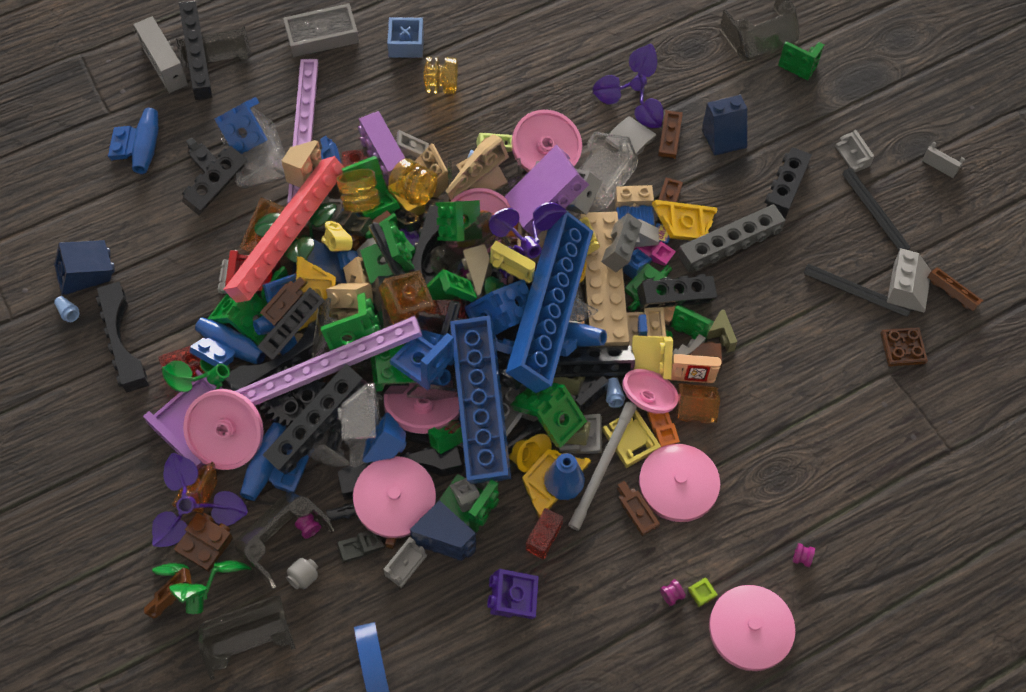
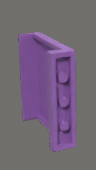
M557 144L505 196L510 207L519 213L521 226L533 237L532 222L535 220L533 212L538 206L552 202L566 208L589 186L569 161V155ZM537 229V235H539L542 231Z
M196 370L197 376L202 375L199 370ZM207 377L192 382V389L190 391L178 393L154 415L149 411L143 416L147 424L179 455L190 459L196 464L199 475L209 466L202 463L189 449L184 437L183 423L185 414L192 402L204 393L216 389L217 386L210 384L207 381Z

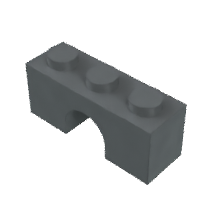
M627 213L614 224L610 236L615 240L606 248L601 261L603 264L617 272L630 262L642 222Z

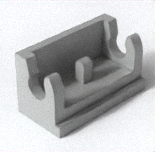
M857 130L840 137L841 142L837 143L835 147L849 168L857 172L870 167L874 155Z
M933 141L922 161L954 178L965 159L962 157L960 161H957L935 149L937 143Z
M409 537L383 569L385 576L402 588L427 557L425 549L422 546L418 547L415 541Z

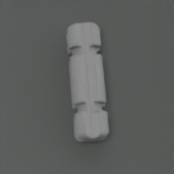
M229 259L222 261L219 277L220 283L218 284V292L220 294H226L223 289L226 287Z

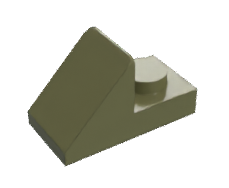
M721 310L709 330L707 339L720 337L722 346H725L727 352L735 351L737 339L725 310Z

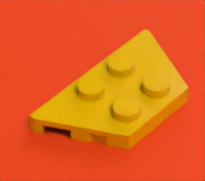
M661 200L652 202V206L669 237L673 239L692 241L708 234V230L713 223V216L717 213V208Z
M297 257L296 280L299 277H303L308 282L302 291L305 293L310 287L325 300L299 329L301 330L323 315H326L328 318L331 317L326 289L336 285V277L306 261L303 257Z
M548 449L522 477L525 488L540 518L558 500L546 490L544 484V476L547 469L562 455V453ZM576 458L582 472L591 463L589 458Z

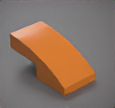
M647 412L651 427L661 447L680 442L669 412Z

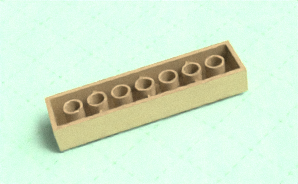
M589 212L587 215L581 214L580 219L583 217L589 219L600 245L599 249L586 256L587 266L584 278L587 325L603 329L607 332V341L602 346H628L629 335L623 268L614 272L601 262L606 248L615 240L610 235L614 224L618 221V213Z

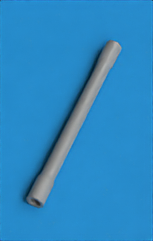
M626 402L584 495L572 515L568 526L574 530L579 531L623 433L634 415L637 406L631 402Z

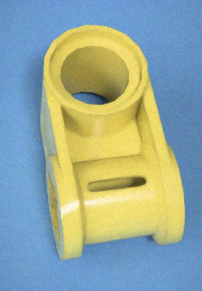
M327 221L325 223V234L322 236L321 241L330 251H350L353 244L352 237L339 223Z

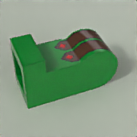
M452 420L447 426L439 430L435 427L428 430L430 445L439 454L463 442L461 422L458 420Z

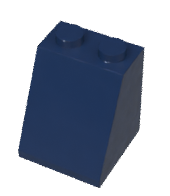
M741 95L707 103L702 131L714 156L747 148V107Z
M313 239L315 246L306 261L335 276L336 285L347 283L344 270L340 268L337 254L339 251H330L325 244ZM294 262L291 275L295 274L297 270V264Z
M105 240L60 242L58 244L54 268L61 295L70 294L110 281L112 273L115 272L114 263L110 261V249L106 247Z
M440 500L410 529L411 538L418 547L422 546L424 549L461 561L465 557H471L476 551V533Z

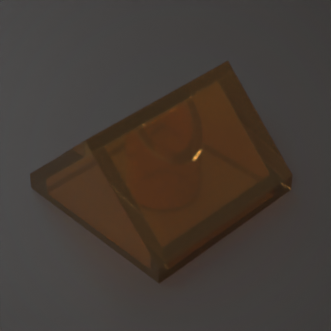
M210 462L199 468L196 482L186 486V495L193 497L197 504H207L217 485L215 463ZM180 488L176 498L172 503V505L176 508L177 501L180 498H182L181 494L183 492V488ZM195 508L193 511L203 513L205 508Z

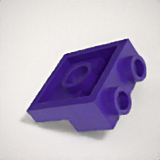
M504 569L494 572L489 579L492 595L488 597L487 607L491 608L490 614L509 618L512 616L529 619L536 618L538 576Z

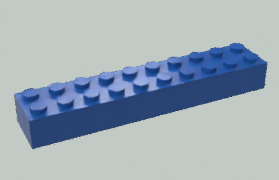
M568 211L547 230L506 370L508 375L535 393L552 386L593 230Z

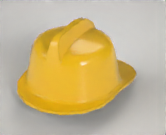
M541 433L528 440H520L514 444L512 453L509 454V459L513 460L519 470L528 472L548 449H551V440L546 434Z

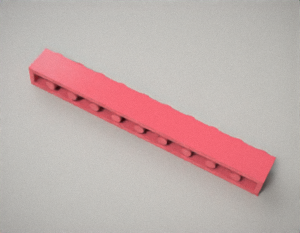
M335 156L319 162L223 289L236 303L250 301L340 179L344 166Z

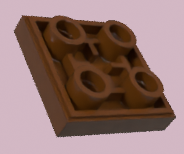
M919 327L881 331L888 367L918 365L928 362Z

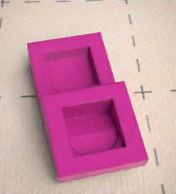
M662 241L659 245L634 247V250L640 249L652 258L653 262L666 266L676 252Z

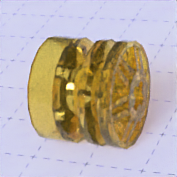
M427 56L423 76L426 93H431L432 85H434V93H438L439 87L443 86L444 94H456L458 77L457 58L445 57L444 65H441L439 57H436L435 64H433L432 56Z
M405 158L399 161L393 168L389 177V189L393 194L405 198L408 202L416 206H422L433 196L438 178L433 170Z
M357 169L345 172L337 177V186L339 192L342 193L340 199L343 202L342 209L344 211L363 212L371 210L380 204L379 191L377 188H374L377 185L373 170Z

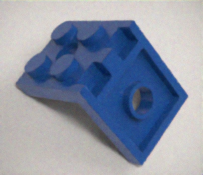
M256 97L214 119L229 146H232L240 154L268 140L250 109L259 104ZM240 128H244L247 131L246 137L240 136Z
M522 279L494 290L464 308L469 319L483 317L485 314L491 316L494 323V332L497 335L521 322L530 291L525 280ZM515 299L518 301L519 306L516 305Z
M447 333L435 346L424 338L418 337L407 342L390 359V364L423 388L429 390L430 383L435 378L439 379L443 375V370L448 365L452 366L454 364V337ZM415 357H423L421 362L413 360Z

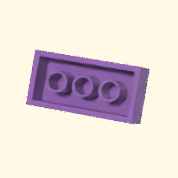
M377 111L359 118L360 126H358V130L362 136L360 137L361 144L368 149L367 154L369 158L377 157L386 186H390L404 177H407L410 181L408 162L380 112Z

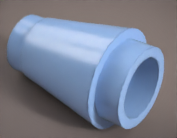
M63 296L55 299L54 304L64 321L73 322L78 319L80 313L77 306Z
M617 378L608 379L606 402L610 407H621L624 404L625 395Z

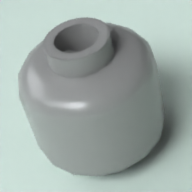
M299 558L288 568V576L286 578L295 589H306L318 578L316 570L318 566L312 559Z

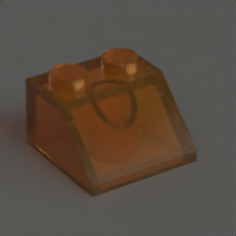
M420 270L385 278L378 288L392 324L417 316L435 305Z
M679 383L677 418L686 422L698 420L704 424L717 423L720 406L718 388Z

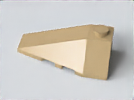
M492 134L478 145L447 188L446 193L450 200L469 189L509 158L504 142L500 137Z

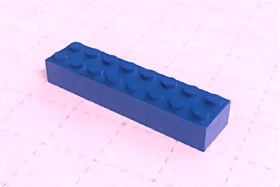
M491 316L450 321L451 334L454 337V362L467 481L470 484L489 482L491 479L494 481L511 479L494 323Z

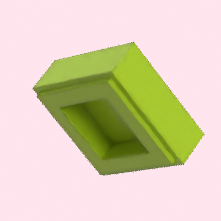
M707 578L688 588V591L699 607L717 597V593Z

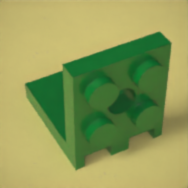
M376 156L342 168L354 207L362 217H370L374 220L386 211L392 214L400 208L398 201L387 190ZM363 176H369L367 183L362 184L360 182Z
M480 200L436 202L439 218H436L437 225H439V237H437L439 241H464V239L481 238Z
M389 220L382 222L381 225L391 257L402 266L404 272L415 269L410 260L412 259L411 252L405 245L407 240L403 231L400 232L398 227ZM377 244L360 250L371 285L378 276H394L387 263L380 265L383 255Z
M226 293L208 317L209 320L221 324L230 323L257 345L268 335H258L253 326V317L255 315L259 318L263 316L260 312L267 305L256 294L253 295L250 301L236 303Z
M365 293L357 295L358 314L321 326V332L330 351L381 330L379 316L374 314L371 298L367 299ZM351 335L353 339L346 342L342 340V337Z
M552 383L551 387L537 393L527 388L518 394L510 404L514 411L537 417L555 446L559 448L587 422L565 385ZM564 414V422L560 424V417Z
M457 474L451 482V484L456 483L465 478ZM492 479L484 490L477 488L480 496L468 511H461L450 485L440 498V501L475 533L478 532L480 525L483 526L486 523L490 510H494L500 500L498 499L500 493L498 491V483Z

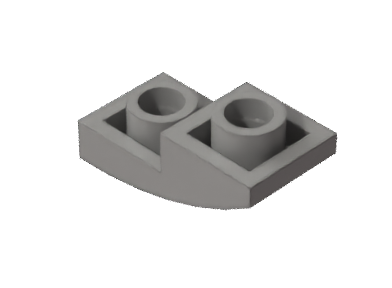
M699 334L695 340L692 338L687 346L682 344L679 349L675 348L672 360L674 354L690 355L701 343L705 342L706 338Z

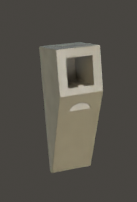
M485 244L463 250L465 258L461 259L464 270H469V273L466 274L467 279L474 285L477 299L486 295L484 281L487 277H491L492 266Z

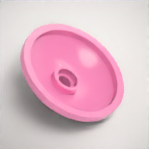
M634 369L629 371L623 379L622 386L626 396L634 405L642 410L651 413H667L672 411L678 403L679 396L676 388L668 379H663L662 375L646 369Z

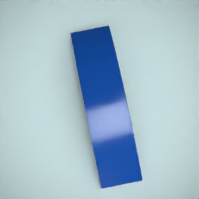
M375 622L354 627L366 692H389Z

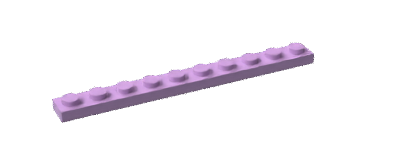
M301 59L293 146L312 141L318 59ZM290 183L288 203L300 189V187Z
M413 316L238 389L235 392L245 396L255 406L337 372L345 364L351 366L421 337L422 334L418 321Z

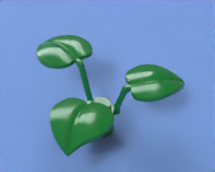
M201 359L200 367L205 373L193 378L192 370L186 363L172 361L162 367V374L167 384L178 392L190 391L192 389V382L207 377V381L210 384L217 385L215 389L217 390L223 386L222 382L229 376L230 367L229 364L226 366L221 363L214 367Z
M233 560L217 562L214 564L206 586L179 583L171 585L169 590L182 603L186 601V613L200 614L203 612V600L207 599L215 573L234 572L243 569L252 570V567ZM167 563L152 568V572L162 576L175 575L184 567L189 570V567L182 563Z

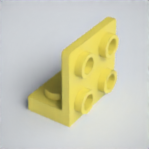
M634 335L632 337V350L635 357L634 369L650 370L662 375L663 379H671L672 337Z

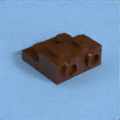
M196 513L184 529L186 533L176 545L174 551L209 572L233 537L230 533L231 529L225 524L220 523L218 526L213 523L214 519L208 514L203 513L201 516Z

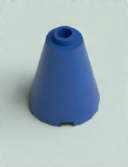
M568 453L560 455L547 469L544 476L546 490L559 500L575 498L581 492L585 483L584 474L576 458Z

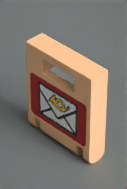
M674 354L672 374L669 380L714 383L721 365V359L718 357Z

